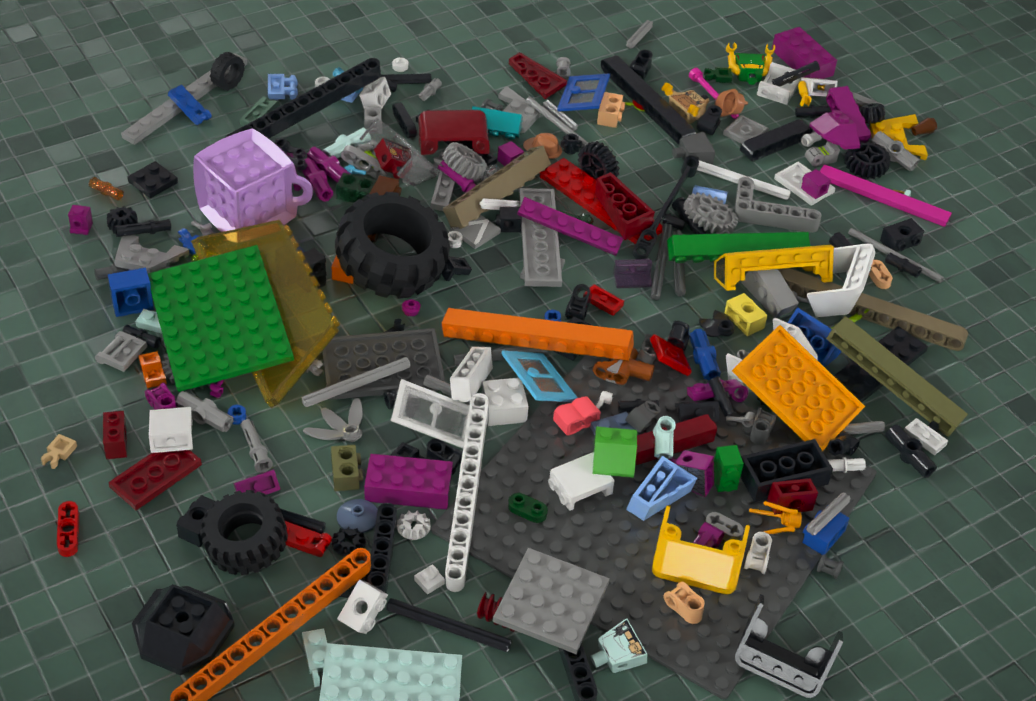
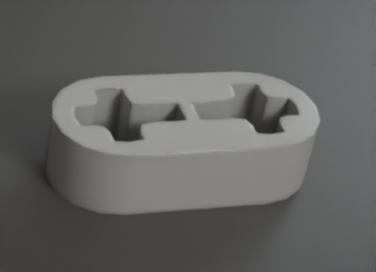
M717 512L707 515L705 522L724 531V540H741L744 531L741 524Z

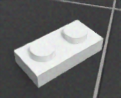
M917 418L904 428V431L911 438L918 439L922 443V447L933 455H936L948 443L947 439Z

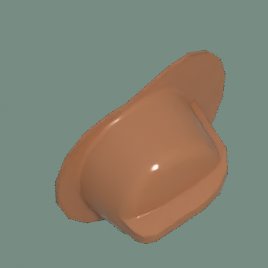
M736 89L722 92L717 97L715 105L722 109L720 117L731 114H740L744 106L748 105V102L745 101L744 96Z
M540 133L523 143L526 151L533 147L544 146L549 159L558 158L562 153L557 137L551 133Z

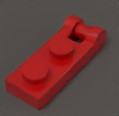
M285 521L288 539L285 542L287 546L317 557L324 555L325 547L329 546L332 540L329 534H320Z

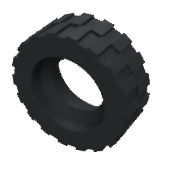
M231 52L220 54L215 59L210 70L211 82L223 90H232L238 85L244 75L245 64L243 59ZM230 66V70L228 74L225 76V72Z

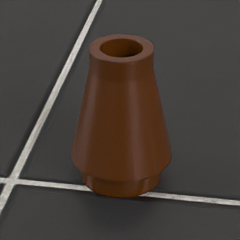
M927 117L911 127L912 134L916 136L933 133L937 130V122L934 118Z

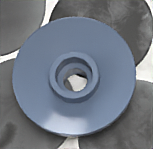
M353 499L340 506L337 512V522L343 530L349 526L353 530L358 528L359 532L366 533L375 527L378 509L367 500Z

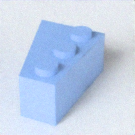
M662 456L633 494L626 510L644 521L691 492L697 477Z

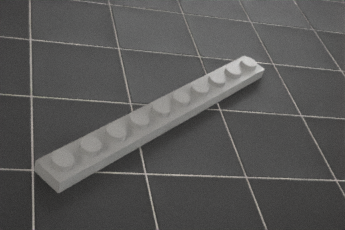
M234 53L236 56H238V57H240L241 59H243V63H244L245 66H246V65H247V59L244 58V57H242V56H240V55H238V54H236V53ZM230 66L226 70L225 76L228 74ZM210 71L186 87V90L196 100L217 87L210 80ZM170 98L121 133L122 138L135 145L182 110Z

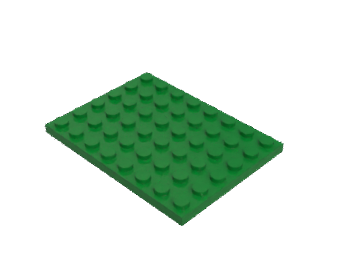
M258 245L147 273L178 392L294 361V355Z

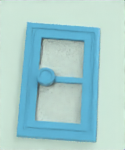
M502 350L501 354L535 400L573 402L578 398L543 353Z

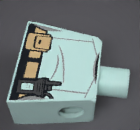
M628 619L623 620L599 637L598 647L600 651L590 655L595 668L607 663L612 673L647 663V653Z

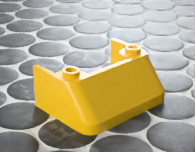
M666 506L652 564L653 574L661 579L678 583L685 582L690 586L722 594L733 593L737 587L750 526H745L742 541L730 539L724 543L723 550L680 540V528L667 523L670 506Z

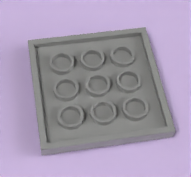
M528 548L493 616V622L577 654L610 578Z

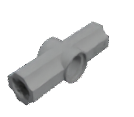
M878 131L871 140V143L880 145V148H885V151L889 152L892 162H898L908 171H913L920 159L904 148L902 142L894 141L882 131Z
M182 391L178 394L176 407H191L192 418L198 424L203 425L207 423L221 432H227L234 422L233 417L219 410L212 400L208 398L201 400L187 391Z

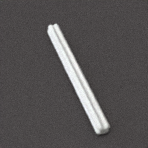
M699 160L697 171L737 184L741 177H748ZM751 178L754 181L753 189L785 200L789 199L790 190Z

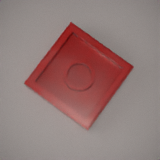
M653 335L650 341L658 360L689 376L692 371L683 349L657 335Z

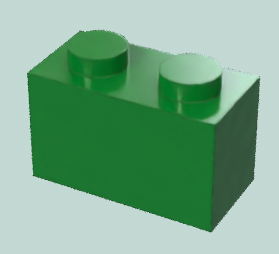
M737 445L722 446L716 449L714 483L717 492H730L738 489L744 463Z

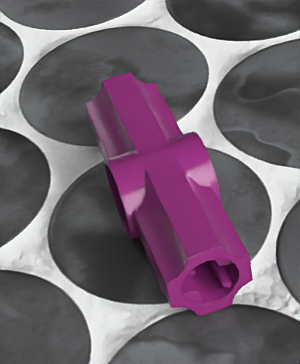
M315 146L310 148L307 158L314 160L320 171L324 170L326 176H330L342 186L348 183L351 179V173L340 165L339 160L334 155L329 157Z
M310 158L304 159L308 166L305 170H302L303 174L311 183L319 200L323 202L329 201L333 196V190L328 184L324 170L320 171L314 160Z

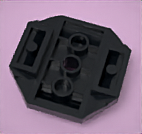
M174 584L163 589H156L132 622L141 659L178 675L189 672V669L211 662L235 627L226 601L189 586L180 587Z

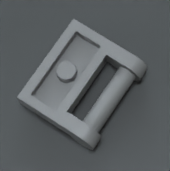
M119 331L115 335V339L102 352L97 353L95 360L100 364L105 363L124 372L138 358V355L147 348V342Z

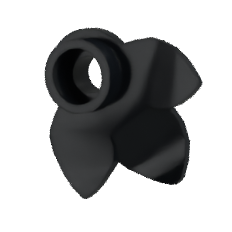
M714 311L713 319H699L700 326L705 329L704 331L709 337L730 336L734 333L735 327L733 322L729 320L726 314L720 311Z

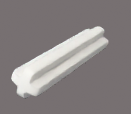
M483 198L479 205H481L482 209L500 210V207H520V202Z

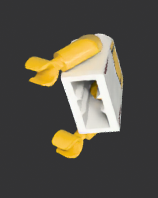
M801 77L798 83L799 93L802 97L800 105L803 107L805 103L809 107L812 98L808 95L827 97L829 89L837 87L838 81Z

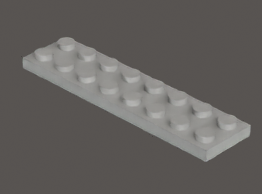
M519 188L520 206L524 197H527L556 210L554 189ZM522 217L521 233L525 286L562 287L558 231Z

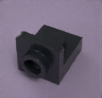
M449 256L441 274L446 281H450L454 274L469 275L472 269L465 258Z

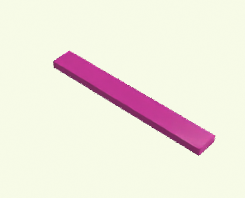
M824 164L820 170L822 174L831 180V184L943 227L946 226L952 213L828 165Z

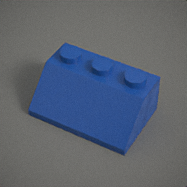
M797 307L787 323L801 329L817 353L818 361L826 367L842 352L826 339L832 329Z

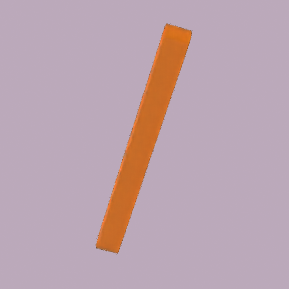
M357 548L177 687L171 693L170 701H180L182 699L187 701H207L367 575L371 570L369 551L364 548ZM360 560L365 561L364 563H361V564L357 563V561H360ZM348 574L346 577H341L340 575ZM325 587H331L330 590H323ZM309 600L314 601L312 604H306V603H305L306 601H309ZM290 614H296V615H297V616L294 617V618H288V617H287V616L290 615ZM272 628L279 629L276 632H270V629ZM254 642H261L258 646H252ZM236 656H243L241 660H233ZM219 670L225 671L221 675H215V673ZM199 685H206L202 690L196 689Z

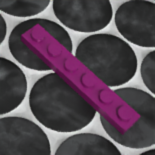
M524 197L517 213L519 216L615 256L623 241L622 237L527 197Z

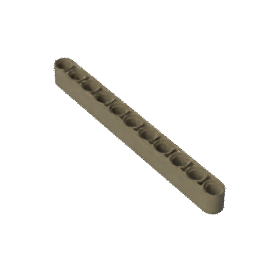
M790 268L778 269L791 291H795L798 296L808 298L807 293L843 289V286L832 282L824 283L820 278ZM861 293L849 313L852 316L856 313L858 315L861 314L863 316L861 319L893 330L899 326L916 338L954 351L962 350L968 338V331L961 326Z

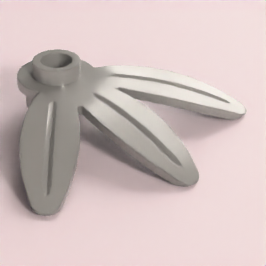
M355 398L352 401L348 424L328 408H322L321 414L324 420L334 430L310 427L303 429L305 434L317 439L337 440L343 438L349 442L357 441L362 436V430L359 428L363 417L360 399Z

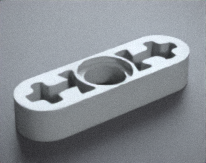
M345 146L341 153V157L345 162L366 171L368 175L378 179L379 175L386 177L389 173L381 169L377 159L354 146ZM361 160L367 161L369 165H364Z

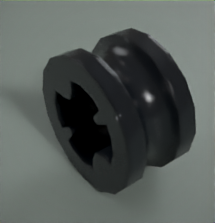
M391 390L390 393L384 392V401L388 409H392L395 405L397 397L395 390Z

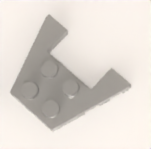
M507 86L499 93L498 99L510 103L503 110L504 112L522 114L523 121L520 133H525L540 117L541 113Z
M122 236L115 257V266L129 270L146 268L147 273H151L166 267L168 262L175 263L179 261L181 256L188 257L190 249L174 245L167 253H164L155 248H143L138 244L139 236Z

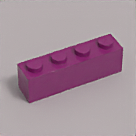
M849 87L830 88L826 101L831 112L834 110L842 111L856 124L859 142L866 143L869 141L871 131L867 128L865 119L861 115L859 106L856 104Z

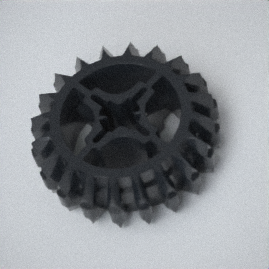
M591 142L582 147L577 160L580 162L578 166L596 180L598 177L610 172L616 177L619 175L618 171L620 168L617 166L619 162L616 161V156L612 154L608 146H604L603 142Z
M860 141V148L848 149L844 160L846 168L850 169V172H854L855 176L860 175L861 178L866 177L868 179L871 177L875 179L885 175L888 171L891 157L889 152L885 151V148H880V145L871 144L868 141L866 143Z

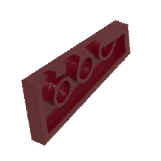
M520 52L509 58V65L544 99L561 90L567 84V80Z

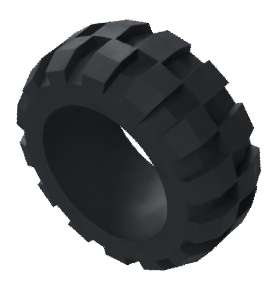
M376 192L366 195L361 200L358 199L345 211L336 233L335 251L347 276L352 275L354 283L362 289L366 290V288L376 291L375 295L385 298L389 295H396L397 299L409 298L414 295V292L418 295L432 287L434 282L439 280L449 257L450 244L448 233L444 223L438 222V214L430 207L425 208L422 206L420 200L411 196L408 198L401 197L396 192H386L384 195H379ZM371 234H388L398 237L413 247L418 255L397 256L387 253L375 246L367 236Z

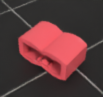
M585 396L576 398L572 403L559 405L554 410L553 420L566 435H572L583 428H589L591 422L600 420L601 411Z

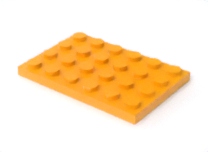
M781 325L732 370L803 441L816 439L822 451L827 447L829 441L836 438L865 407Z

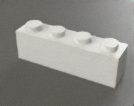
M472 347L450 377L452 400L469 402L471 397L477 393L482 385V381H485L493 369L491 347Z

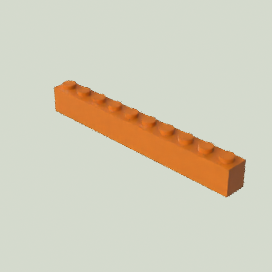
M454 308L447 309L442 321L444 337L629 361L634 345L632 330Z

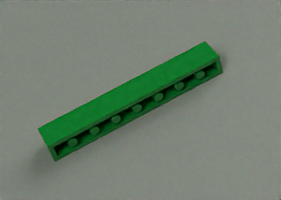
M809 232L672 235L667 240L669 261L684 263L688 260H693V263H699L704 260L714 262L725 253L810 246Z

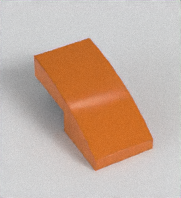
M158 351L138 355L147 389L160 386L161 383L167 384Z

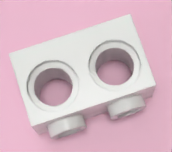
M380 77L364 87L359 95L363 107L383 108L391 95L386 78Z

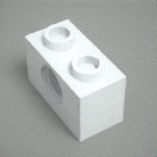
M359 580L337 619L357 632L367 634L374 627L378 612L382 611L385 607L388 594L368 582ZM367 603V611L362 613V605Z

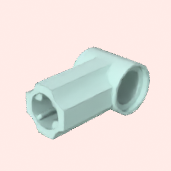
M669 416L661 417L653 429L655 436L654 457L658 459L662 456L667 459H672L673 434L676 424ZM661 426L666 427V428H667V431H666V430H663V429L661 428Z

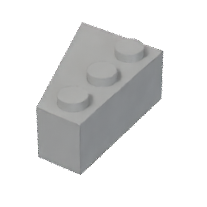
M778 269L748 271L745 280L741 282L774 318L792 312L799 304Z

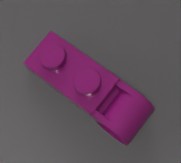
M737 379L720 380L725 391H728L729 396L736 402H742L748 397L747 387ZM697 383L692 387H687V395L693 401L715 397L709 383Z

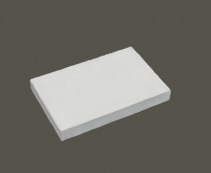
M796 162L778 172L774 177L776 181L811 206L835 192V187L830 184L828 193L814 199L802 190V178L811 170L800 162Z

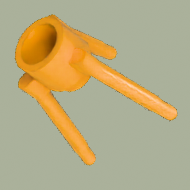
M764 501L763 504L783 511V513L774 515L771 511L749 509L751 513L781 518V524L786 527L764 531L768 534L795 532V528H800L802 515L796 509H789Z

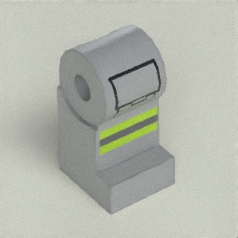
M827 141L824 146L809 148L805 153V158L813 167L837 162L840 148L836 144Z

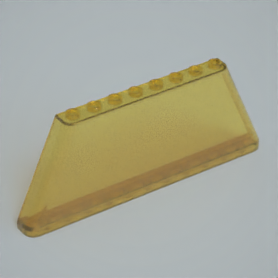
M280 220L201 236L191 241L199 260L258 245L294 355V361L252 372L265 402L271 408L281 402L339 332L338 327L340 326L335 315H331L333 309L330 304L324 301L326 299L325 294L321 288L319 290L317 288L319 286L317 279L314 275L311 276L310 274L313 272L307 262L304 263L306 257L301 250L297 249L299 247L298 242L294 237L291 238L290 235L293 232L287 224L284 226Z

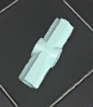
M363 127L348 136L345 134L340 135L334 144L322 151L329 157L334 155L336 158H339L345 146L351 145L356 147L359 144H364L370 140V135L367 129Z

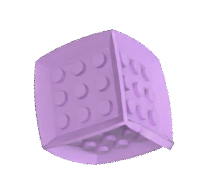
M254 129L245 130L223 138L194 156V186L199 208L219 231L239 245L258 239L282 227L296 217L298 206L308 203L312 198L313 187L311 183L304 177L296 174V169L291 159L274 142ZM292 184L302 187L303 194L301 196L293 197Z

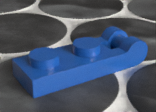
M182 84L168 91V96L195 125L201 124L203 120L211 119L210 111L205 110Z

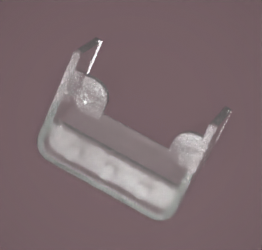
M378 118L375 119L360 138L362 142L373 150L383 138L410 148L411 158L396 174L402 178L401 181L408 187L410 185L413 187L435 178L440 173V170L424 155H421L409 141Z

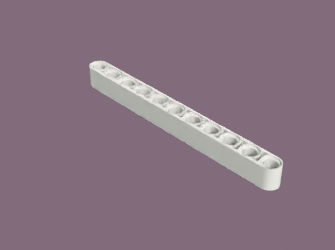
M482 393L474 394L470 399L445 569L446 587L452 592L461 591L466 581L488 420L489 401L488 397Z

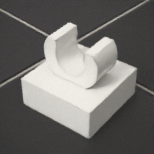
M434 565L414 575V581L427 595L445 584L444 577Z

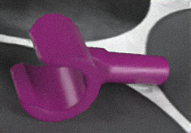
M225 380L218 381L216 384L212 383L210 385L212 390L210 395L220 398L223 393L221 385Z

